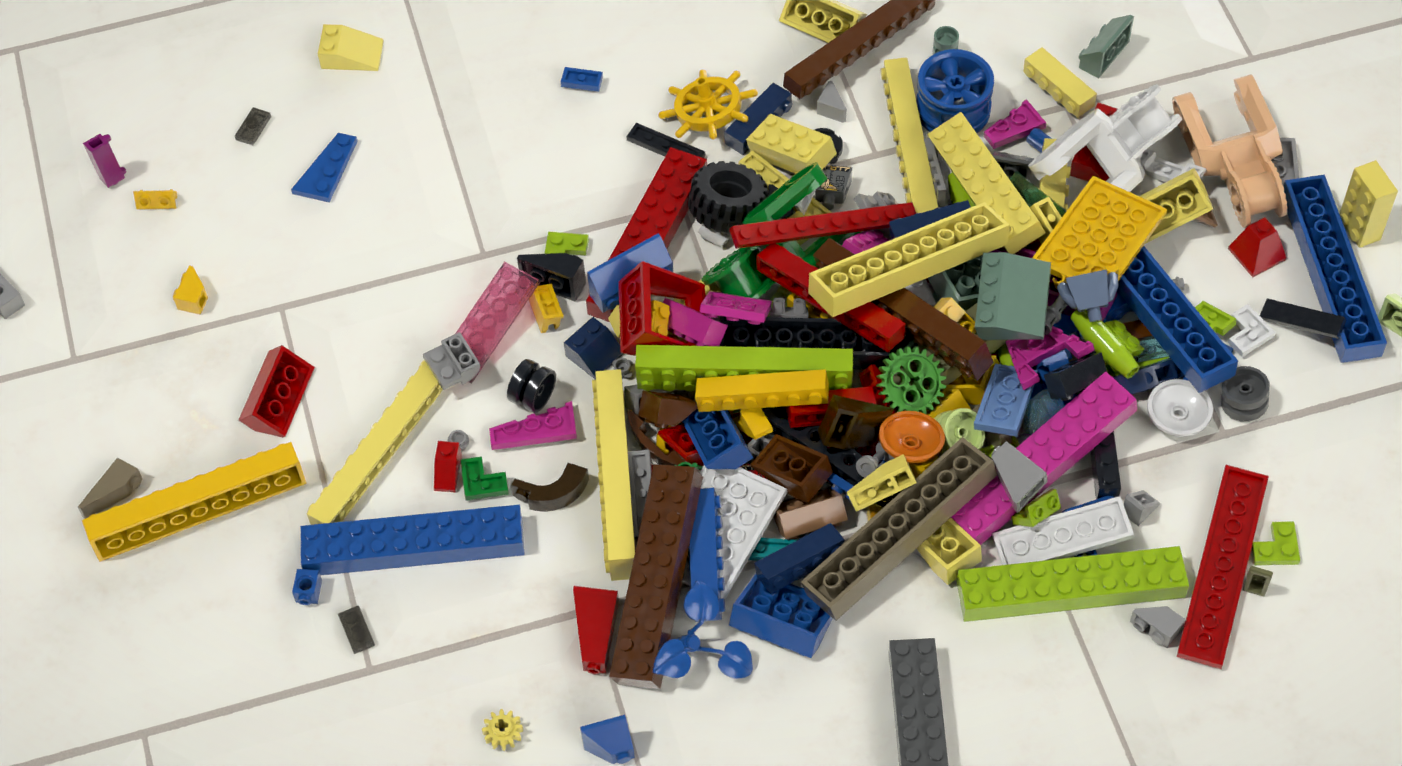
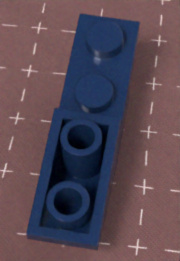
M1167 358L1147 366H1141L1138 372L1131 378L1127 379L1121 374L1113 376V378L1130 394H1135L1154 388L1162 382L1178 379L1185 375L1171 358Z

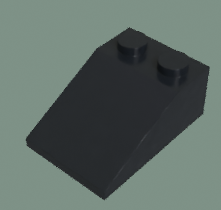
M550 253L524 254L517 257L521 282L532 286L552 284L556 295L576 302L586 285L584 260L576 255Z

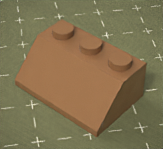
M831 487L818 490L809 503L797 498L782 501L773 516L780 534L789 540L798 539L801 537V534L807 532L810 534L829 523L837 527L842 525L843 521L848 520L842 495L832 490Z

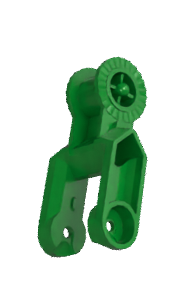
M817 162L810 164L791 177L749 212L743 220V225L781 220L780 217L826 181L827 177ZM861 232L820 237L805 251L802 250L796 240L776 244L785 247L792 254L801 257L805 262L815 266L816 261L813 255L828 238L842 246L846 239ZM770 244L739 248L710 268L701 278L702 282L705 285L715 282L724 294L760 298L762 294H765L770 289L773 283H776L757 270V255Z

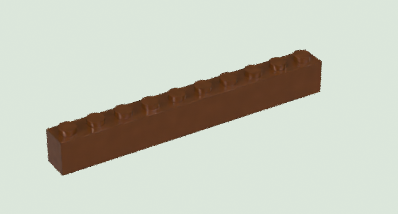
M890 0L785 72L783 87L799 100L806 95H810L814 89L824 85L833 76H837L857 59L864 57L870 50L880 46L883 41L893 37L896 32L906 28L909 23L919 19L926 11L932 10L935 6V0Z

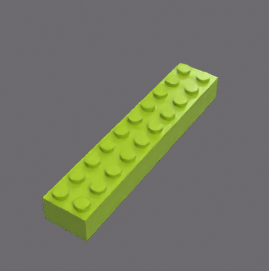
M636 345L635 371L637 389L646 391L663 389L665 391L686 390L692 392L696 390L697 378L826 369L829 390L852 388L853 349Z
M1180 546L958 570L957 588L964 622L1186 598L1189 588Z

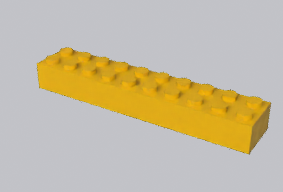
M288 442L286 444H279L270 450L258 452L256 455L246 459H239L230 465L218 467L206 474L196 475L187 481L175 483L173 486L163 490H156L147 496L135 498L123 505L111 507L109 510L99 514H92L88 518L83 519L82 522L88 540L99 562L307 483L293 444Z

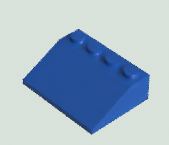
M755 574L733 604L729 626L799 653L802 656L812 658L819 648L833 618L807 596L804 588L790 583L770 594L757 578V574Z

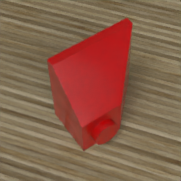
M1265 217L1248 225L1228 246V250L1252 277L1274 267L1287 258L1278 231Z
M684 424L658 431V435L685 462L691 465L697 463V465L704 466Z

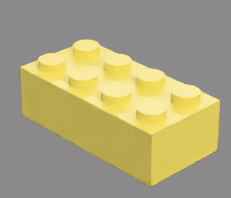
M770 114L746 139L750 152L753 150L768 163L795 174L815 162L823 169L837 154L831 136Z
M1376 160L1354 168L1339 213L1351 240L1355 241L1359 248L1381 240L1398 193L1397 188Z

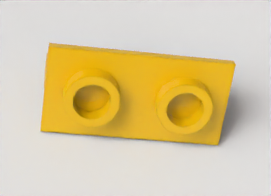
M173 189L133 191L136 209L177 208L175 202L177 191Z

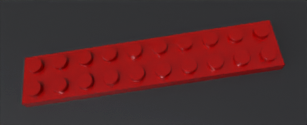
M1225 465L1176 657L1222 669L1269 478L1268 475Z

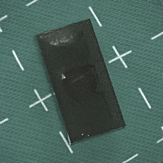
M253 107L235 134V139L253 146L270 120V112Z

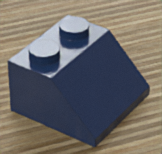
M594 317L589 319L564 342L565 356L595 380V371L607 370L614 360L619 359L624 354L621 353V346L610 330Z

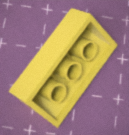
M786 0L779 21L829 43L864 19L867 14L836 0Z
M1195 168L1139 196L1167 209L1166 215L1146 243L1213 210L1205 186Z

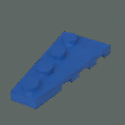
M337 133L291 189L292 194L330 203L358 142L357 137Z

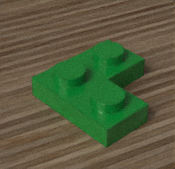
M482 456L460 459L466 501L509 494L506 472L484 475Z

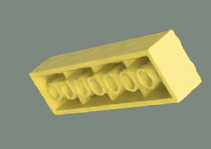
M962 112L927 134L975 206L985 202L1010 225L1008 245L1004 246L1008 253L1015 254L1045 234L1037 217Z

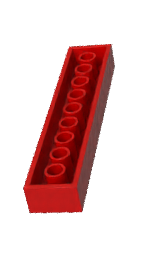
M670 147L608 260L658 233L666 249H668L689 210L688 199L693 176L700 168L707 166V159ZM589 294L586 299L587 315L610 322L608 318L614 309L603 313Z

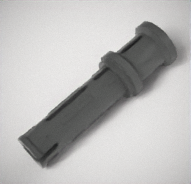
M1060 294L1053 304L1047 307L1044 335L1051 333L1052 326L1060 321L1061 313L1068 305L1061 298Z

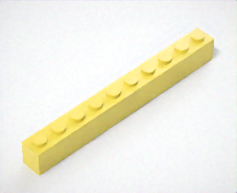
M908 59L884 60V68L880 69L881 79L885 80L883 84L884 95H888L889 98L886 99L887 110H891L889 118L890 125L894 126L893 140L894 142L897 141L898 144L896 145V156L901 159L899 161V171L904 174L902 186L903 189H907L905 201L906 203H913L916 214L938 208Z
M425 360L421 362L415 375L408 379L404 389L397 393L391 406L384 410L380 420L372 425L370 433L366 438L359 442L356 451L348 456L342 469L335 473L332 482L322 490L318 500L310 505L307 516L311 525L342 522L443 391Z

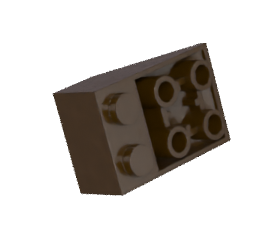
M833 395L818 429L822 444L839 449L876 446L880 442L879 430L881 424L887 417L892 415L894 409Z

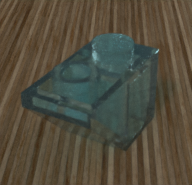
M1048 389L1042 390L1029 400L1023 425L1024 434L1034 433L1065 407L1060 398L1051 399Z

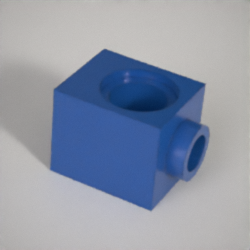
M297 569L292 590L296 603L301 605L318 604L322 585L319 570ZM305 587H311L308 590H303Z

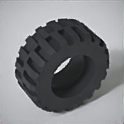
M719 161L716 164L712 162L707 166H703L694 174L689 193L688 207L697 222L703 223L706 228H712L715 232L719 233L722 231L726 232V234H731L730 228L736 225H743V220L747 214L768 197V187L766 182L763 181L762 176L756 174V171L752 168H746V165H738L731 161L729 163Z

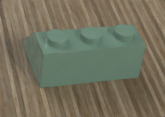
M1126 15L1113 18L1107 25L1104 24L1098 36H1094L1087 49H1083L1079 54V68L1099 79L1130 42L1134 16Z

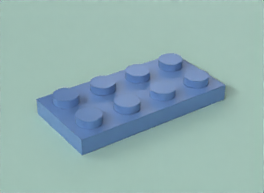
M995 364L974 421L975 430L1017 436L1034 385L1023 390L1014 366Z

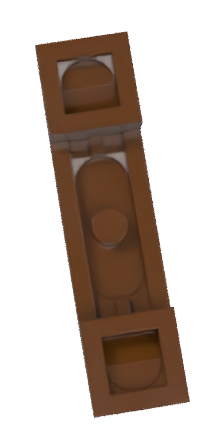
M631 409L627 411L630 426L637 443L642 450H650L651 459L658 465L678 466L680 463L685 462L674 450L668 455L661 451L645 435L647 433L645 423Z

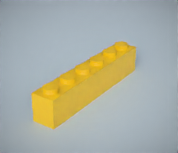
M826 369L697 378L695 399L699 412L828 403L829 383Z

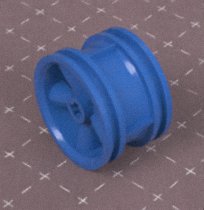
M961 49L940 51L926 59L920 67L916 102L921 125L928 132H931L962 112L975 132H980L988 123L991 113L994 74L990 65L979 55ZM941 90L945 95L940 100H937L930 94V92ZM962 98L966 103L961 105H954V101H959Z

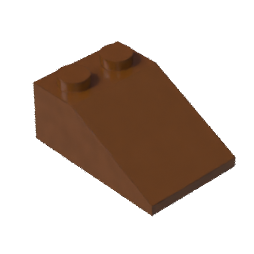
M777 434L750 464L753 469L768 480L786 488L790 496L806 503L810 502L833 473L827 455Z

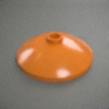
M901 411L892 414L883 421L879 430V441L883 449L893 458L904 454L908 463H921L935 458L942 451L945 434L941 425L931 416L917 411Z

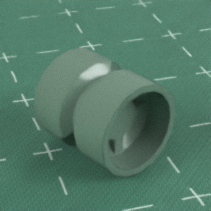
M942 26L936 29L934 32L933 54L944 50L958 49L959 33L955 28Z

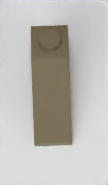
M116 458L79 504L78 509L82 517L88 518L90 515L97 514L130 496L140 486L142 481L138 468Z

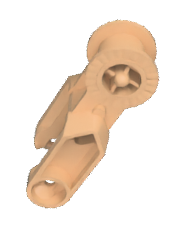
M1251 74L1234 79L1237 89L1234 92V97L1238 109L1244 116L1250 132L1212 142L1200 116L1193 94L1188 92L1172 98L1174 114H1179L1182 117V121H1180L1178 126L1194 164L1206 168L1203 176H1220L1221 180L1225 181L1231 196L1235 215L1238 217L1240 225L1244 228L1251 224L1252 215L1274 209L1279 217L1287 215L1288 208L1282 180L1279 177L1277 168L1271 161L1283 153L1277 126Z

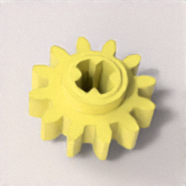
M500 709L498 716L491 712L492 720L484 719L486 727L482 728L483 735H486V744L492 742L493 749L501 745L503 751H505L507 744L514 748L513 740L521 741L520 733L523 732L520 717L516 716L513 718L512 711L504 715L503 709Z

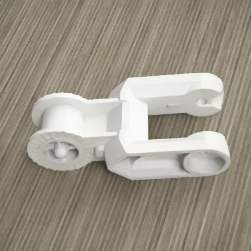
M1156 84L1140 92L1137 96L1131 97L1125 105H1122L1110 117L1098 108L1070 127L1038 155L1028 167L1038 180L1046 175L1051 176L1086 145L1110 177L1106 182L1130 192L1143 180L1145 175L1140 158L1143 156L1142 153L1156 141L1166 136L1168 132H1171L1173 128L1177 127L1180 121H1182V117L1179 114L1168 116L1155 98L1161 91L1159 85Z

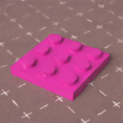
M709 291L701 303L700 313H705V316L717 318L718 315L725 316L730 321L744 319L748 320L747 322L750 324L758 325L760 322L764 323L771 310L772 301Z

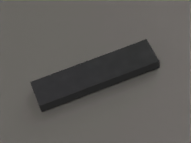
M635 123L626 136L627 141L662 156H666L671 147L702 158L705 157V151L639 123Z
M1268 298L1259 315L1265 321L1339 339L1346 323V318L1343 316Z

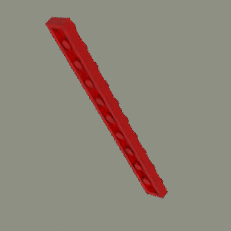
M910 202L736 225L730 228V233L737 249L889 228L890 221L915 215L916 211L913 203Z

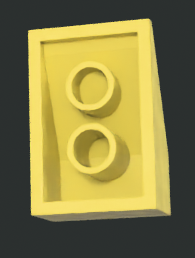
M323 24L318 49L321 69L378 71L384 40L344 25Z
M952 518L948 519L916 548L933 572L947 585L957 579L958 570L971 569L982 561L981 545Z

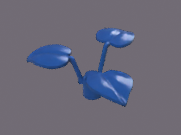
M695 581L693 587L685 596L684 610L690 619L699 620V622L691 630H688V635L668 640L663 644L656 656L653 673L670 678L683 677L691 667V658L687 653L704 651L722 655L718 661V667L724 675L736 679L748 677L753 671L750 650L744 643L731 641L726 644L724 651L700 646V639L694 632L704 623V619L710 621L716 618L719 611V602L716 594L707 584Z

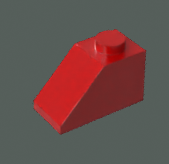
M438 441L434 461V491L456 493L461 465L460 459H462L459 442Z

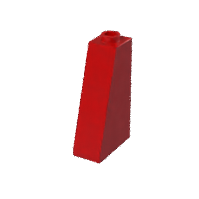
M574 586L573 594L583 671H587L590 674L606 673L619 604L618 591Z

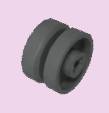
M1251 366L1237 367L1234 377L1222 382L1221 406L1230 418L1250 422L1259 419L1265 414L1269 406L1270 386L1266 374Z

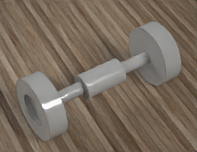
M879 442L876 446V454L873 457L869 455L862 456L856 463V470L862 477L866 478L879 468L878 463L881 460L890 461L894 458L883 449Z

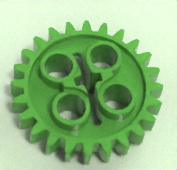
M905 347L904 352L901 348L896 350L897 355L890 353L889 357L891 360H883L886 367H879L883 374L876 376V378L882 380V383L877 384L876 387L883 388V391L879 393V395L886 396L883 403L890 402L889 407L893 409L897 407L896 413L904 410L926 414V409L929 411L934 410L932 404H939L940 402L937 397L944 396L940 389L946 388L945 385L941 384V381L945 380L946 377L940 376L944 368H937L940 361L933 362L934 354L926 356V349L919 353L918 347H914L912 352L910 347ZM911 361L917 365L916 372L910 369ZM894 374H897L900 377L901 381L899 385L895 384L893 381ZM910 378H913L914 381H913L912 385L910 386V385H909V382L911 381ZM924 379L929 381L930 386L928 390L922 385ZM907 391L913 395L912 402H908L906 399Z

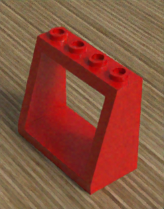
M644 261L639 263L619 281L621 353L636 356V345L697 346L692 342L687 341V343L652 331L651 295L685 300V306L700 312L701 303L706 297L705 284Z

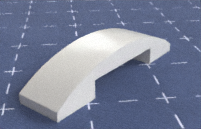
M1146 149L1140 158L1145 174L1163 182H1168L1195 168L1200 178L1206 172V168L1191 163L1183 167L1156 158L1155 151Z

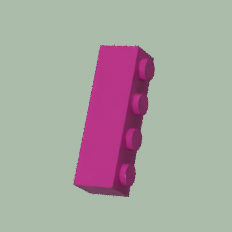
M664 298L662 303L670 307L669 332L685 338V340L697 346H720L728 325L707 317L678 302Z

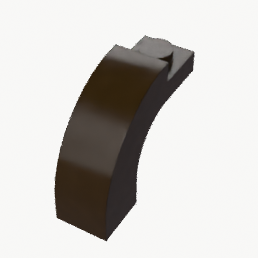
M567 463L563 474L557 481L543 486L514 478L511 484L513 496L521 501L527 500L529 509L534 511L547 512L564 508L573 503L583 493L589 481L588 469Z

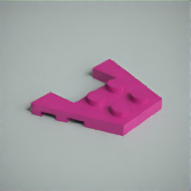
M1052 326V331L1049 335H1044V339L1006 341L1008 352L1023 390L1040 381L1039 375L1031 367L1038 365L1042 360L1057 354L1065 348L1077 359L1094 351L1092 342L1087 341L1085 343L1080 341L1079 337L1075 335L1068 336L1063 333V330Z

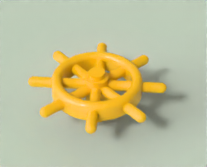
M702 69L699 72V78L683 89L674 86L669 87V93L676 96L674 108L659 112L658 117L665 119L677 116L682 124L675 132L677 138H681L690 129L698 132L709 131L710 139L714 140L717 138L716 129L726 126L732 120L748 121V116L739 112L742 100L756 97L758 91L752 89L739 92L738 87L734 83L740 77L739 71H734L726 79L723 77H707L706 70ZM725 92L728 93V94H730V95L721 97ZM689 101H691V102L694 103V104L686 105ZM730 103L727 107L722 106L723 104Z

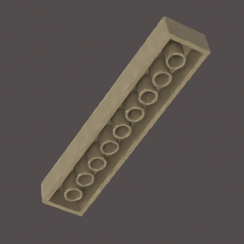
M965 438L959 439L915 479L916 484L901 491L801 581L807 596L837 621L997 476L993 460Z

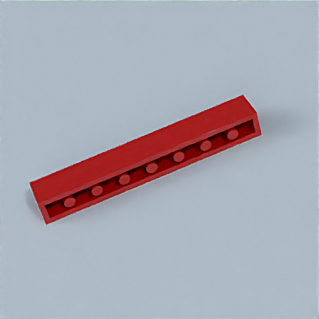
M776 243L770 244L757 255V270L831 316L808 293L809 273L818 270L817 267L810 265L801 257L792 254L785 247ZM871 302L832 317L886 352L892 350L905 336V323Z

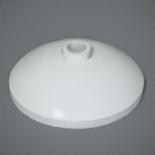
M1173 379L1162 382L1153 389L1148 398L1147 410L1151 421L1161 431L1173 436L1187 437L1198 434L1208 426L1213 414V405L1206 391L1198 393L1188 380Z

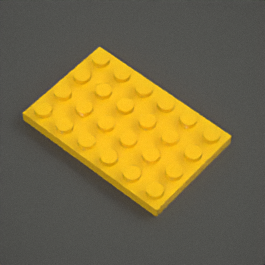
M1092 176L1032 259L1051 262L1050 274L1061 279L1062 274L1065 275V278L1106 270V265H1108L1109 270H1115L1116 265H1118L1119 281L1166 215L1167 209Z

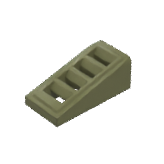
M1250 566L1243 590L1265 597L1273 572Z

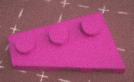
M1026 99L1018 109L1014 108L1011 110L1009 116L998 120L985 130L984 138L993 149L1028 136L1034 128L1045 129L1046 122Z

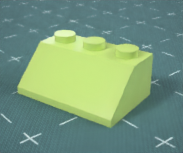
M1395 293L1389 294L1385 297L1378 319L1382 325L1401 337L1402 297Z

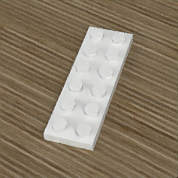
M1120 496L1047 517L1034 527L1019 525L992 533L1002 565L1064 559L1134 538V533Z

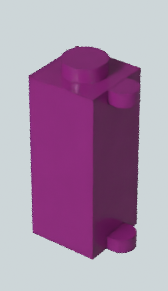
M98 134L84 142L83 145L99 179L109 188L125 178L124 174L127 171L125 167H120L109 144L111 141L110 135L102 136Z

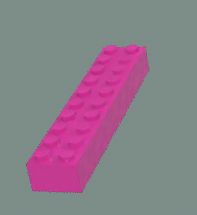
M1104 372L1016 448L1047 473V483L1027 504L1033 501L1137 411V399L1107 372ZM997 475L951 518L981 545L992 536V533L997 532L1012 519L1011 516L1017 512L1014 510Z

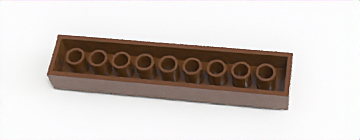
M828 238L814 253L813 257L816 261L815 266L821 269L855 254L831 238ZM906 288L871 301V303L883 308L892 316L901 319L905 323V335L911 336L916 344L926 346L931 354H934L936 357L938 355L942 357L948 366L957 367L966 378L971 377L978 381L994 363L984 340Z
M653 465L609 675L618 685L661 689L663 675L654 674L653 666L660 648L671 639L703 476L695 467Z

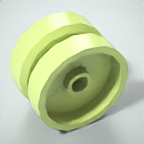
M959 408L940 413L934 418L941 425L945 434L944 447L939 455L942 456L962 437L977 449L983 446L985 431L974 429L976 412L966 408Z

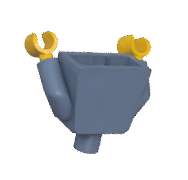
M1106 265V270L1065 278V275L1062 274V280L1058 282L1053 278L1055 288L1058 289L1061 298L1072 309H1077L1078 312L1087 311L1089 322H1096L1102 320L1100 308L1107 307L1108 302H1111L1115 297L1118 289L1119 267L1116 265L1115 270H1109L1108 265Z

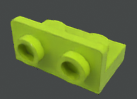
M1050 489L1027 504L1018 513L1011 516L1013 525L1034 527L1061 509L1057 490Z

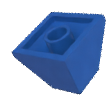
M625 714L580 727L585 751L611 764H624L635 758Z

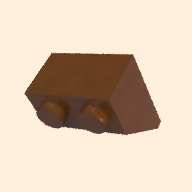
M643 390L638 415L645 418V422L655 424V427L667 428L668 425L677 426L698 407L696 401L679 394Z

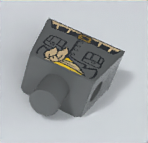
M827 164L822 169L827 179L816 189L815 200L822 202V205L828 210L834 209L835 203H844L852 182V167Z

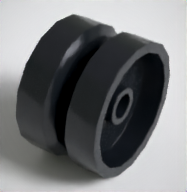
M531 359L523 360L515 369L508 384V401L516 405L523 404L525 409L538 413L544 408L552 395L556 383V372L546 366L540 368L539 363Z

